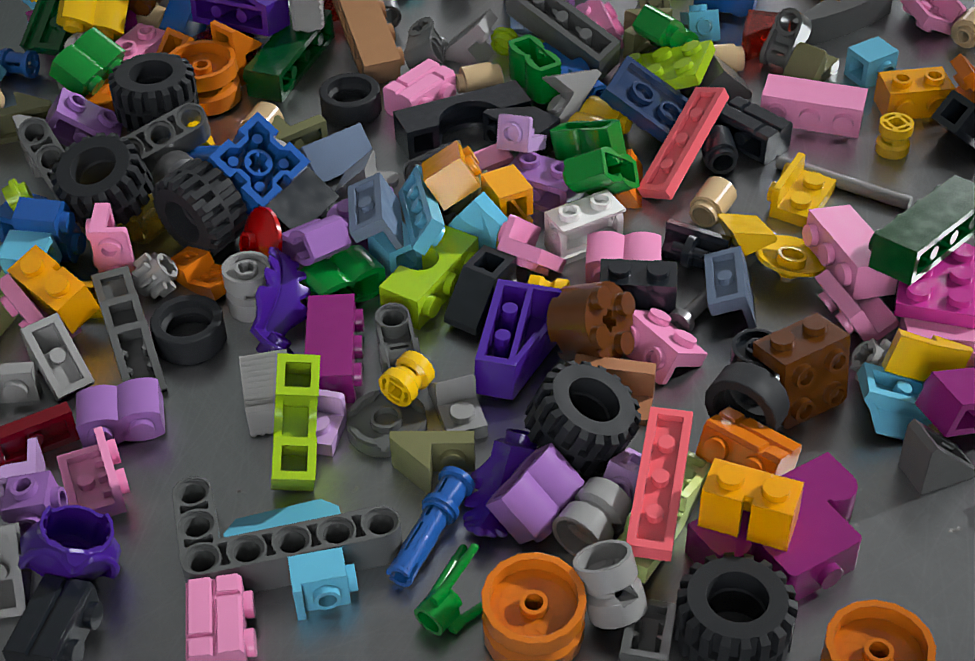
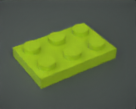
M712 39L702 42L693 40L685 43L683 46L674 48L666 46L658 48L651 53H633L629 56L675 90L701 84L716 50Z

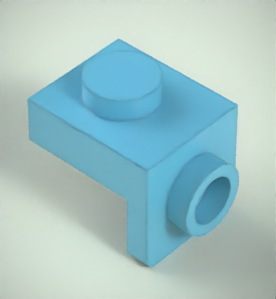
M707 4L689 5V12H680V22L683 25H688V29L698 35L700 42L711 39L712 41L720 40L719 9L707 10Z

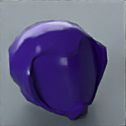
M65 505L58 508L48 506L43 511L40 521L33 524L20 538L21 555L19 556L17 566L20 569L29 568L42 577L45 574L65 577L68 581L71 578L90 581L99 577L115 579L120 571L118 563L122 550L120 544L114 538L113 520L109 513L99 514L90 508L80 505Z

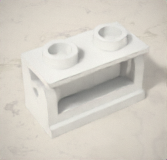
M606 189L545 211L544 246L550 253L566 259L565 265L585 258L588 234L597 231H613L623 234V212H626V208Z

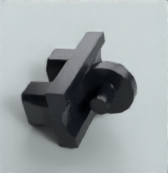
M670 219L666 222V233L661 248V256L679 261L682 266L687 268L695 266L705 269L704 254L729 249L732 237Z

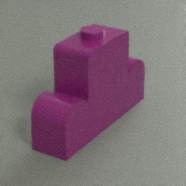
M829 452L781 475L804 482L799 515L787 552L746 540L750 512L743 510L738 537L698 526V519L688 523L685 553L694 563L698 562L703 565L705 557L714 554L717 558H723L724 552H734L735 557H744V553L754 555V561L757 562L766 560L773 564L772 571L781 570L787 576L786 585H793L796 592L795 601L801 600L820 588L828 589L834 586L842 576L855 569L862 536L849 524L858 490L857 481Z

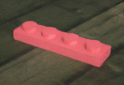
M695 87L640 182V186L637 188L643 198L672 200L729 99V95L724 87Z
M650 406L626 542L632 547L634 557L671 562L693 424L692 411Z

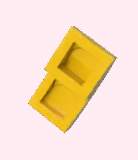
M898 328L882 362V367L886 372L925 382L933 371L965 368L974 350L970 346L936 335L929 339Z

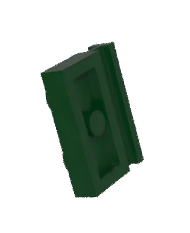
M37 0L20 43L21 48L25 52L33 50L39 54L57 56L64 49L66 40L73 33L65 31L63 26L56 24L60 0Z

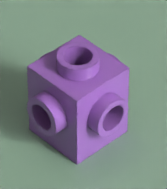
M50 470L8 477L4 496L0 497L1 519L4 522H8V524L19 522L20 535L22 537L33 524L40 521L43 511L48 506L58 508L68 505L67 493L62 486H58Z

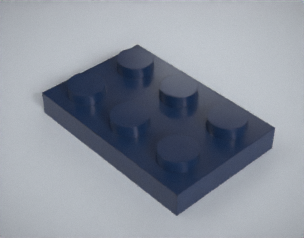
M629 55L620 64L600 96L612 109L619 111L633 121L637 127L645 130L662 143H664L688 101V98Z

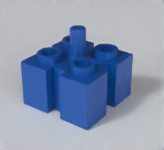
M259 112L255 113L238 129L233 142L227 139L207 160L214 168L220 169L231 180L246 205L248 216L255 208L265 207L306 170L311 162L291 142L283 147L275 139L279 131Z

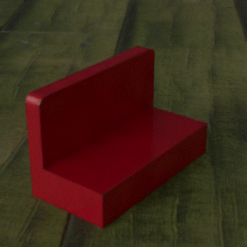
M67 401L0 426V466L26 461L27 439L37 437L42 454L80 440L74 417Z

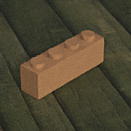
M332 0L358 72L373 77L379 84L394 81L400 77L401 66L405 65L404 53L401 47H396L394 27L392 23L387 24L385 19L387 14L383 0Z

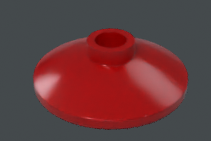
M269 207L255 208L248 216L244 231L240 235V251L260 252L267 257L270 255L268 253L269 247H276L282 252V231L276 214Z

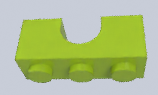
M445 225L444 235L438 245L435 247L431 245L425 256L422 255L423 270H413L399 265L379 286L381 306L388 303L404 305L410 313L413 328L420 330L430 318H434L438 314L440 307L452 296L463 266L479 250L478 237Z
M277 353L271 490L314 491L316 480V426L320 355Z

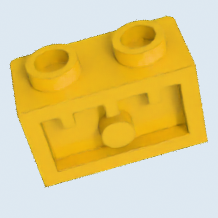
M798 152L791 163L786 162L780 179L771 183L767 193V201L771 202L769 217L804 227L807 224L809 209L824 208L835 191L836 179L823 176L818 172L804 170L806 154Z

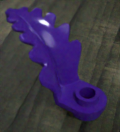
M269 247L268 253L270 255L268 256L270 268L266 267L264 270L267 286H259L255 293L256 319L250 332L260 342L256 347L258 353L287 349V354H294L289 348L292 343L285 335L289 330L307 318V307L300 301L310 296V288L299 283L305 280L307 275L305 272L297 270L300 267L299 263L290 260L289 255L281 252L276 247Z
M508 428L505 438L494 440L491 456L471 473L470 476L475 482V489L477 491L466 497L463 503L464 506L473 508L466 512L462 518L465 520L463 526L468 532H473L477 536H488L491 538L497 536L504 538L508 535L507 529L486 507V503L511 478L521 463L538 448V445L531 443L528 438L529 431Z

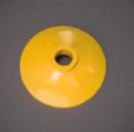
M776 235L778 239L776 242L755 252L757 259L763 265L776 271L784 278L814 277L826 270L811 249L805 245L803 239L798 237Z

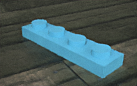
M416 164L398 192L411 247L425 256L431 245L435 247L441 241L445 232V224L438 201L423 181L422 167Z

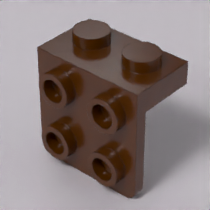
M818 313L753 342V356L779 374V381L786 389L790 406L788 415L781 424L785 429H790L840 405L847 398L850 334Z

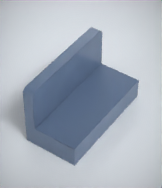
M361 123L299 149L311 161L308 165L309 168L324 182L342 176L347 169L373 150Z
M378 172L348 186L349 233L355 242L358 243L380 232H384L396 250L403 248L401 204L381 173Z
M741 246L704 254L707 302L711 315L714 316L742 309L749 329L756 328L757 321L752 277Z

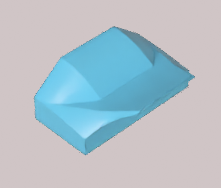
M483 191L447 226L478 237L479 249L483 245L496 249L497 234L502 224L508 218Z
M867 362L862 364L857 372L864 401L870 409L877 434L904 441L907 425L913 419L926 426L932 424L915 405L923 389V381L886 372L882 366Z

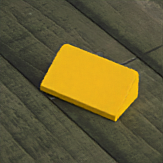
M717 214L725 235L732 237V243L735 247L741 246L744 256H748L778 240L776 235L757 215Z

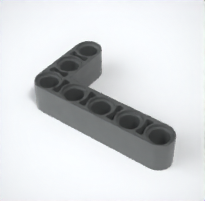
M185 103L125 137L130 140L131 144H134L151 173L154 171L158 160L165 154L176 150L187 153L206 142L211 135V128L206 113L199 104ZM39 117L28 118L18 128L19 139L57 201H60L52 188L51 175L54 172L48 168L52 163L59 162L58 156L65 151L44 119ZM199 121V124L194 127H186L190 122ZM44 135L41 140L32 142L37 136ZM162 138H170L164 144H156Z
M190 476L176 483L172 490L179 558L185 583L189 579L204 577L215 579L219 575L238 573L242 577L244 590H253V593L291 585L288 564L289 556L342 547L345 565L354 564L355 571L391 564L403 544L400 516L397 511L387 506H376L221 538L215 500L208 480L199 476Z

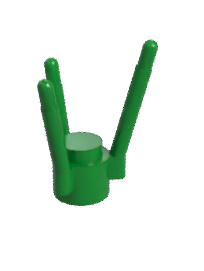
M475 543L471 544L468 549L465 544H461L428 595L414 610V615L419 623L434 635L441 636L446 629L456 635L466 623L482 614L481 601L460 615L459 608L462 606V601L451 589L478 551L479 547Z

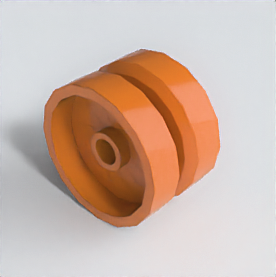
M216 40L192 41L176 47L169 53L187 59L189 64L193 66L199 105L204 109L207 117L224 113L240 102L242 89L237 73V58L234 49L227 43Z
M540 552L521 553L501 561L487 575L481 592L484 645L494 661H572L577 656L585 634L584 618L587 601L584 583L573 567L556 556Z
M875 599L857 601L838 610L828 623L820 661H936V644L929 628L909 610L895 603Z

